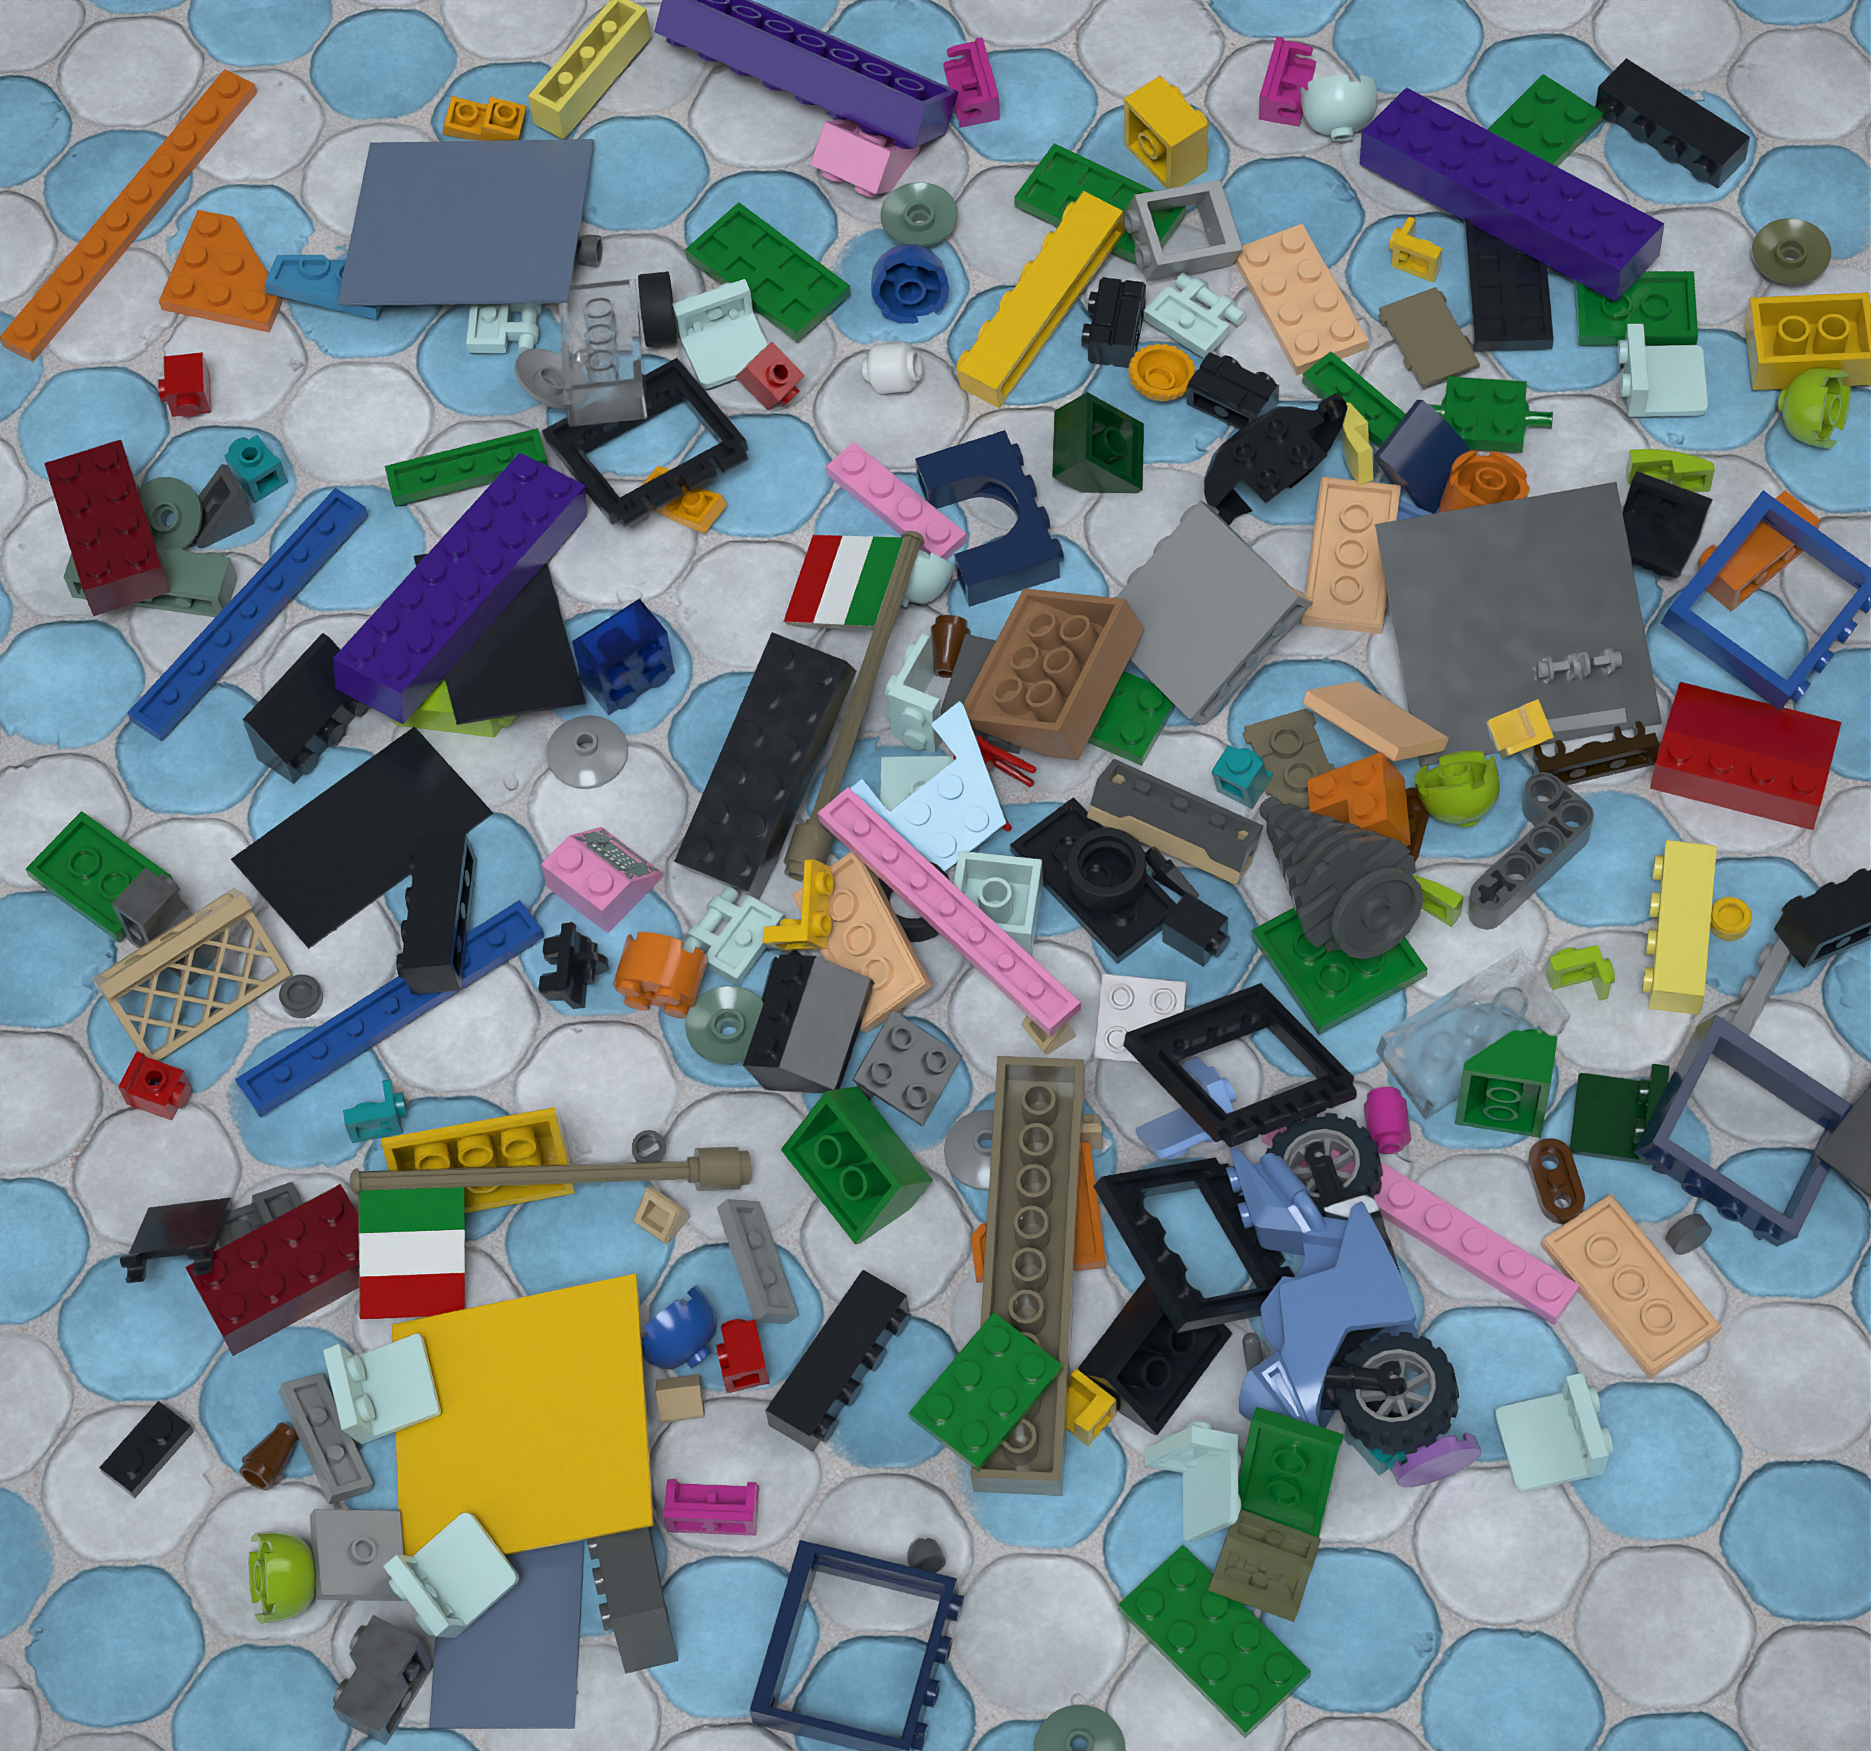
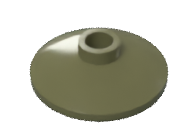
M1785 218L1770 222L1760 229L1753 241L1752 257L1757 268L1769 279L1786 285H1800L1817 279L1826 271L1831 259V246L1826 235L1817 226L1801 219Z

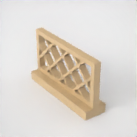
M235 888L229 890L92 978L93 983L106 999L137 1050L144 1053L147 1058L156 1061L161 1060L291 975L252 912L250 903L239 890ZM245 918L252 929L248 947L227 943L231 926ZM221 933L220 941L212 940V938ZM257 940H259L264 950L255 949ZM203 944L218 947L213 970L191 966L195 949ZM225 948L246 952L241 976L220 971ZM254 954L269 957L277 971L263 980L249 977ZM186 956L184 964L176 962ZM167 967L182 969L177 993L156 989L159 972ZM190 971L211 975L206 999L184 994ZM218 977L240 981L236 997L228 1003L213 1000ZM150 979L148 987L141 986L142 983ZM247 983L255 984L245 991ZM131 990L147 993L141 1016L125 1013L117 999ZM154 994L175 998L170 1021L149 1017ZM183 1000L204 1004L200 1021L192 1026L177 1023ZM211 1006L220 1007L210 1014ZM130 1020L140 1022L138 1031L135 1029ZM147 1023L169 1027L165 1043L150 1052L143 1041ZM176 1029L184 1030L174 1037Z

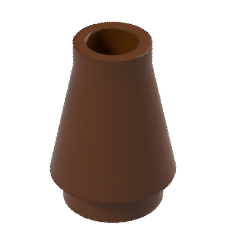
M940 615L936 617L935 624L930 627L934 657L933 673L936 676L951 678L964 636L971 633L967 628V620L962 617Z
M278 1423L271 1433L242 1457L243 1465L239 1469L241 1476L249 1484L260 1490L267 1491L272 1485H277L293 1448L299 1440L296 1431L285 1423Z

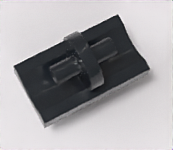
M573 922L562 923L559 935L544 938L542 951L544 959L550 965L557 964V971L542 974L539 979L538 990L548 1001L564 1000L572 1009L585 1008L587 985L594 984L595 975L603 974L607 971L609 960L603 954L597 953V943L591 942L589 937L581 935L576 931V925Z

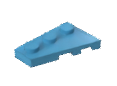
M277 255L265 281V293L371 319L377 320L382 305L338 306L337 301L346 259L328 260L325 255Z

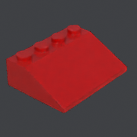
M1680 682L1660 745L1650 789L1814 830L1842 722L1784 707L1780 711L1772 704Z

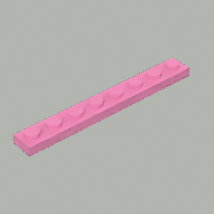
M849 787L817 813L819 822L1050 1037L1081 1010V1002Z
M1283 1127L1262 1135V1142L1272 1148L1274 1136L1278 1132L1283 1133L1287 1128ZM1332 1150V1160L1344 1153ZM1302 1158L1298 1165L1303 1168L1308 1167L1306 1161ZM1353 1161L1338 1170L1352 1174L1355 1163ZM1381 1162L1383 1176H1381L1382 1188L1379 1194L1374 1195V1200L1377 1202L1384 1219L1553 1325L1556 1324L1577 1294L1579 1284Z

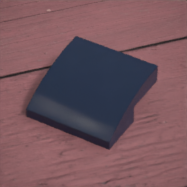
M1417 399L1373 457L1391 484L1404 486L1418 508L1434 514L1440 507V501L1454 461L1460 455L1471 450L1439 413L1424 400Z

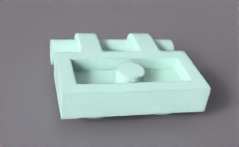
M1182 273L1177 278L1175 286L1183 291L1179 293L1170 286H1167L1144 310V320L1205 359L1209 352L1212 353L1229 335L1230 325L1224 321L1228 319L1238 326L1245 319L1246 312L1236 307V301L1226 295L1221 297L1208 289V283L1198 277L1193 279L1187 274ZM1201 302L1210 309L1207 311L1196 303Z
M542 303L470 304L466 339L468 353H507L508 340L519 342V354L533 349L534 344L538 342L539 328L536 325V318L541 313ZM511 312L522 313L521 322H510Z
M726 886L719 896H713L706 906L707 913L699 924L692 925L685 934L687 940L683 944L682 949L692 954L695 947L701 950L706 949L708 951L706 953L708 956L706 968L739 986L768 946L763 943L764 926H780V920L784 919V914L748 895L739 908L734 905L739 897V893L734 888ZM721 921H728L729 923L719 936L713 934V931Z

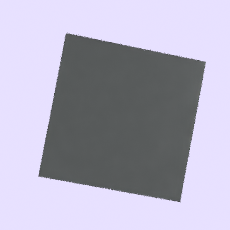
M1617 482L1375 524L1410 714L1449 738L1444 751L1418 756L1420 767L1426 764H1439V757L1460 751L1478 750L1483 751L1484 755L1499 753L1488 728L1487 721L1539 699L1547 720L1625 708L1627 720L1625 723L1552 732L1554 738L1540 743V745L1555 743L1556 740L1567 741L1612 733L1615 726H1619L1621 731L1634 729V724L1637 721H1640L1644 727L1662 724ZM1607 648H1611L1613 652H1621L1622 667L1615 668V672L1612 675H1607L1606 667L1591 669V674L1588 678H1583L1582 670H1580L1575 680H1571L1570 672L1554 674V680L1551 683H1547L1546 678H1539L1537 663L1542 662L1548 656L1555 663L1568 661V655L1575 653L1577 662H1581V652L1587 651L1590 660L1593 657L1605 656L1604 650Z

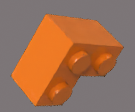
M1382 752L1307 780L1309 809L1311 812L1322 816L1328 815L1342 823L1349 822L1359 826L1361 829L1371 830L1380 835L1391 837L1401 841L1405 846L1411 844L1405 778Z

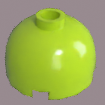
M1830 367L1810 368L1799 373L1791 381L1788 389L1784 388L1781 391L1778 409L1780 412H1783L1785 426L1793 437L1805 444L1829 449L1836 444L1837 440H1831L1830 437L1835 426L1843 431L1850 405L1851 389L1850 386H1844L1842 378L1849 377L1846 371Z
M1460 751L1439 757L1440 765L1430 771L1427 764L1419 769L1415 774V786L1423 808L1438 821L1456 824L1458 827L1475 825L1480 821L1481 817L1492 809L1498 800L1500 782L1495 757L1491 755L1489 760L1485 759L1483 751Z
M269 1531L255 1533L251 1538V1542H259L258 1551L249 1552L248 1565L252 1603H258L261 1599L263 1613L255 1614L256 1619L260 1624L292 1619L304 1612L314 1597L316 1587L315 1567L310 1547L298 1536L288 1532Z

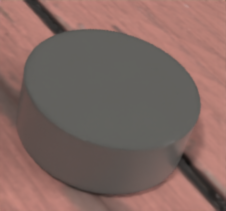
M300 974L288 978L282 984L279 991V999L284 1011L294 1018H307L314 1015L320 1009L323 1003V993L319 983L313 977Z
M1691 1214L1672 1226L1667 1234L1666 1241L1676 1254L1683 1255L1703 1244L1710 1236L1712 1228L1701 1214Z

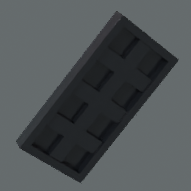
M1465 217L1463 226L1473 350L1552 349L1554 337L1547 265L1473 226V222Z

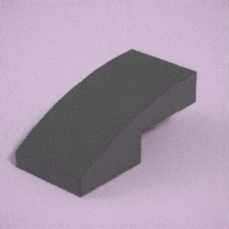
M293 1181L252 1195L251 1204L231 1210L218 1240L220 1247L222 1248L302 1205V1200Z

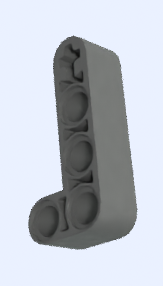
M1536 773L1529 777L1525 785L1522 811L1526 819L1535 827L1471 887L1467 914L1470 922L1479 929L1489 930L1501 925L1584 848L1589 841L1594 817L1592 807L1551 773ZM1535 796H1545V797L1549 798L1550 800H1549V801H1539V800L1535 799L1534 797H1535ZM1573 821L1579 823L1581 826L1570 827L1565 823ZM1544 847L1552 850L1553 852L1549 854H1544L1537 851V849ZM1520 874L1525 879L1513 880L1508 875Z

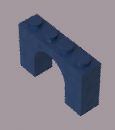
M1005 430L915 458L917 481L924 499L936 509L967 499L984 497L1004 503L1017 517L1013 528L1002 538L954 554L956 577L969 607L1021 591L1023 588H1031L1060 578L1059 562L1064 561L1061 544L1058 538L1051 539L1048 529L1051 528L1047 511L1044 506H1037L1034 499L1037 497V490L1033 478L1030 474L1024 476L1021 466H1024V461L1019 445L1017 443H1010Z

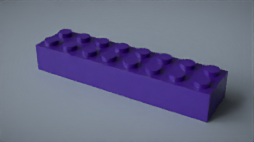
M662 0L654 29L655 33L666 37V41L673 46L691 48L697 51L698 56L704 60L711 62L720 61L729 65L730 70L738 75L758 78L769 89L785 90L795 95L794 98L800 103L818 105L825 108L830 116L841 120H852L860 124V128L863 131L871 134H883L892 138V142L895 145L905 149H914L947 133L959 92L753 0Z
M1407 87L1361 133L1360 165L1462 220L1466 217L1473 222V226L1615 302L1660 256L1665 223Z
M519 453L333 657L336 690L404 724L439 685L450 669L492 625L587 517L586 485Z

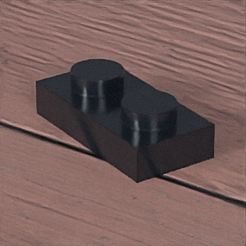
M158 1401L99 1468L106 1477L133 1498H136L194 1431L191 1425Z

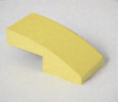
M1349 402L1346 403L1348 409L1342 426L1343 455L1352 477L1361 485L1373 481V449L1369 445L1368 422Z

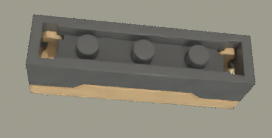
M1116 759L1110 762L1097 779L1087 818L1102 824L1106 828L1111 827L1126 831L1146 846H1155L1158 850L1177 858L1181 862L1189 863L1235 885L1238 884L1253 862L1264 826Z

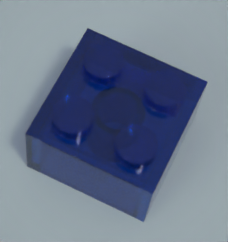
M640 598L572 641L581 683L608 716L618 709H625L631 706L637 697L651 688L662 686L675 673L668 633Z

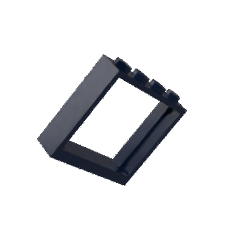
M1715 1015L1696 1027L1633 1153L1653 1165L1651 1170L1660 1174H1667L1679 1182L1681 1188L1689 1195L1703 1198L1717 1207L1718 1213L1724 1218L1741 1223L1753 1231L1755 1238L1758 1240L1765 1239L1777 1247L1798 1237L1830 1170V1167L1818 1159L1816 1155L1854 1105L1720 1016ZM1711 1054L1825 1128L1783 1214L1669 1140Z
M799 1540L749 1711L753 1724L858 1751H923L929 1725L923 1723L927 1706L935 1707L941 1681L935 1680L939 1663L946 1665L951 1652L953 1639L947 1637L951 1621H959L964 1603V1596L958 1595L957 1578ZM816 1571L939 1601L901 1739L777 1708Z

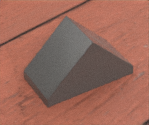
M221 464L198 496L202 506V523L194 539L198 548H206L255 524L243 490L229 466Z

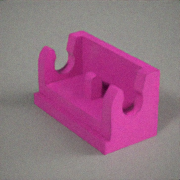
M983 37L975 39L974 42L948 48L946 52L949 58L963 55L960 59L943 62L948 87L959 91L954 106L959 128L1000 120L999 95Z
M1276 37L1260 93L1259 120L1300 127L1303 117L1300 88L1303 87L1305 90H1308V82L1313 80L1316 70V61L1300 58L1296 54L1311 56L1313 52L1312 47L1302 43L1285 41L1282 37Z
M667 1479L663 1511L666 1530L672 1533L756 1536L759 1485H757V1482H747V1486L679 1484L677 1479Z

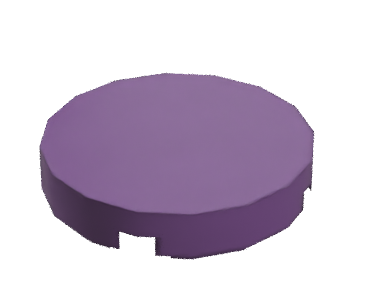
M1464 1433V1440L1458 1441L1456 1435H1447L1437 1438V1442L1427 1448L1425 1445L1416 1448L1417 1452L1405 1455L1408 1462L1402 1464L1401 1460H1397L1394 1463L1392 1472L1397 1484L1401 1487L1421 1486L1444 1479L1474 1463L1481 1455L1482 1451L1476 1437L1472 1434Z

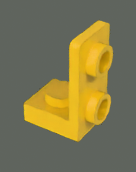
M815 859L805 860L801 920L783 919L780 920V926H764V944L782 952L792 951L793 949L797 951L827 949V938L832 928L829 903L830 895L834 889V879L830 866Z

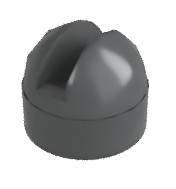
M588 234L579 237L575 259L584 265L599 266L603 250L601 236Z
M645 1130L635 1136L632 1142V1155L636 1162L663 1160L666 1153V1142L662 1135L656 1131ZM657 1143L660 1149L643 1158L640 1157V1152Z
M917 1538L910 1544L907 1552L910 1567L936 1573L945 1566L946 1560L942 1548L936 1540Z

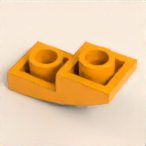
M451 96L442 134L477 141L518 140L527 106L490 97L488 105Z
M657 465L642 485L670 469ZM682 486V497L656 510L681 525L705 534L726 508L727 504L721 494L699 487L689 492L685 486Z

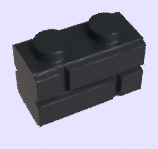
M1103 277L1100 279L1098 292H1090L1087 313L1088 315H1093L1091 324L1084 323L1081 347H1088V361L1091 364L1107 366L1113 364L1115 367L1129 368L1131 358L1134 357L1138 349L1146 307V285L1144 282L1131 280L1122 282L1120 279Z
M1209 352L1187 385V405L1239 430L1248 423L1275 409L1279 402V385L1275 383L1270 375L1264 372H1257L1255 374L1241 367L1236 359L1228 355L1220 357Z

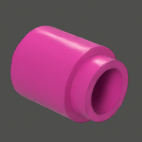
M1380 1087L1368 1092L1367 1101L1364 1103L1365 1123L1372 1141H1375L1378 1152L1381 1154H1395L1402 1151L1403 1147L1411 1141L1406 1099L1401 1096V1091L1394 1087Z

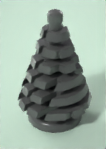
M1269 797L1261 803L1259 813L1267 822L1266 832L1273 845V852L1278 860L1280 871L1285 879L1286 887L1292 898L1303 933L1307 940L1316 948L1325 944L1327 952L1342 949L1349 957L1366 959L1379 956L1395 947L1411 931L1420 916L1423 894L1421 885L1412 876L1416 873L1414 856L1409 855L1411 851L1401 841L1380 835L1371 830L1361 829L1359 826L1349 822L1342 823L1328 815L1322 816L1291 803L1283 804L1276 797Z

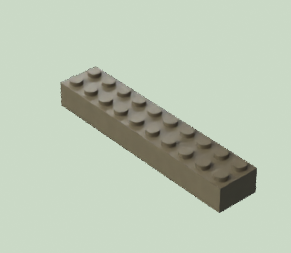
M997 1056L980 1327L993 1312L1060 1362L1063 1365L1064 1371L981 1471L977 1472L971 1467L973 1492L1063 1496L1085 1096L1084 1059Z

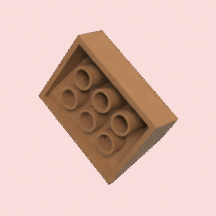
M1023 588L963 703L972 728L1042 756L1078 761L1144 631L1126 599Z

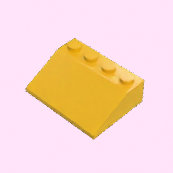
M555 1107L381 1138V1145L389 1170L571 1164L564 1128ZM574 1183L464 1187L465 1213L575 1194Z

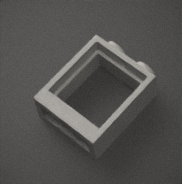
M1220 180L1136 194L1123 214L1125 229L1129 234L1131 233L1135 244L1136 264L1140 269H1143L1146 281L1180 276L1182 273L1191 274L1229 267L1233 265L1243 251ZM1197 204L1210 247L1164 255L1150 212Z

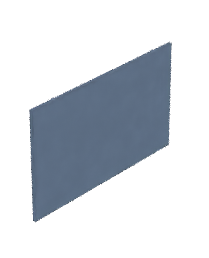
M585 1540L504 1555L519 1575L518 1583L458 1637H435L430 1729H575L576 1695L579 1693L577 1691Z

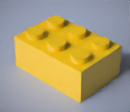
M1869 292L1750 297L1744 328L1753 390L1788 389L1791 381L1799 373L1814 367H1830L1846 371L1849 377L1842 378L1844 386L1871 385V301Z

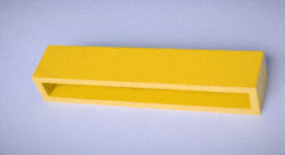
M1083 191L1076 202H1071L1066 207L1062 216V222L1055 232L1050 231L1046 235L1038 256L1034 261L1030 260L1026 263L1018 284L1013 291L1008 290L1000 301L998 312L992 320L984 322L979 330L978 340L970 350H965L958 359L956 370L961 389L999 409L1124 234L1125 226L1122 210Z

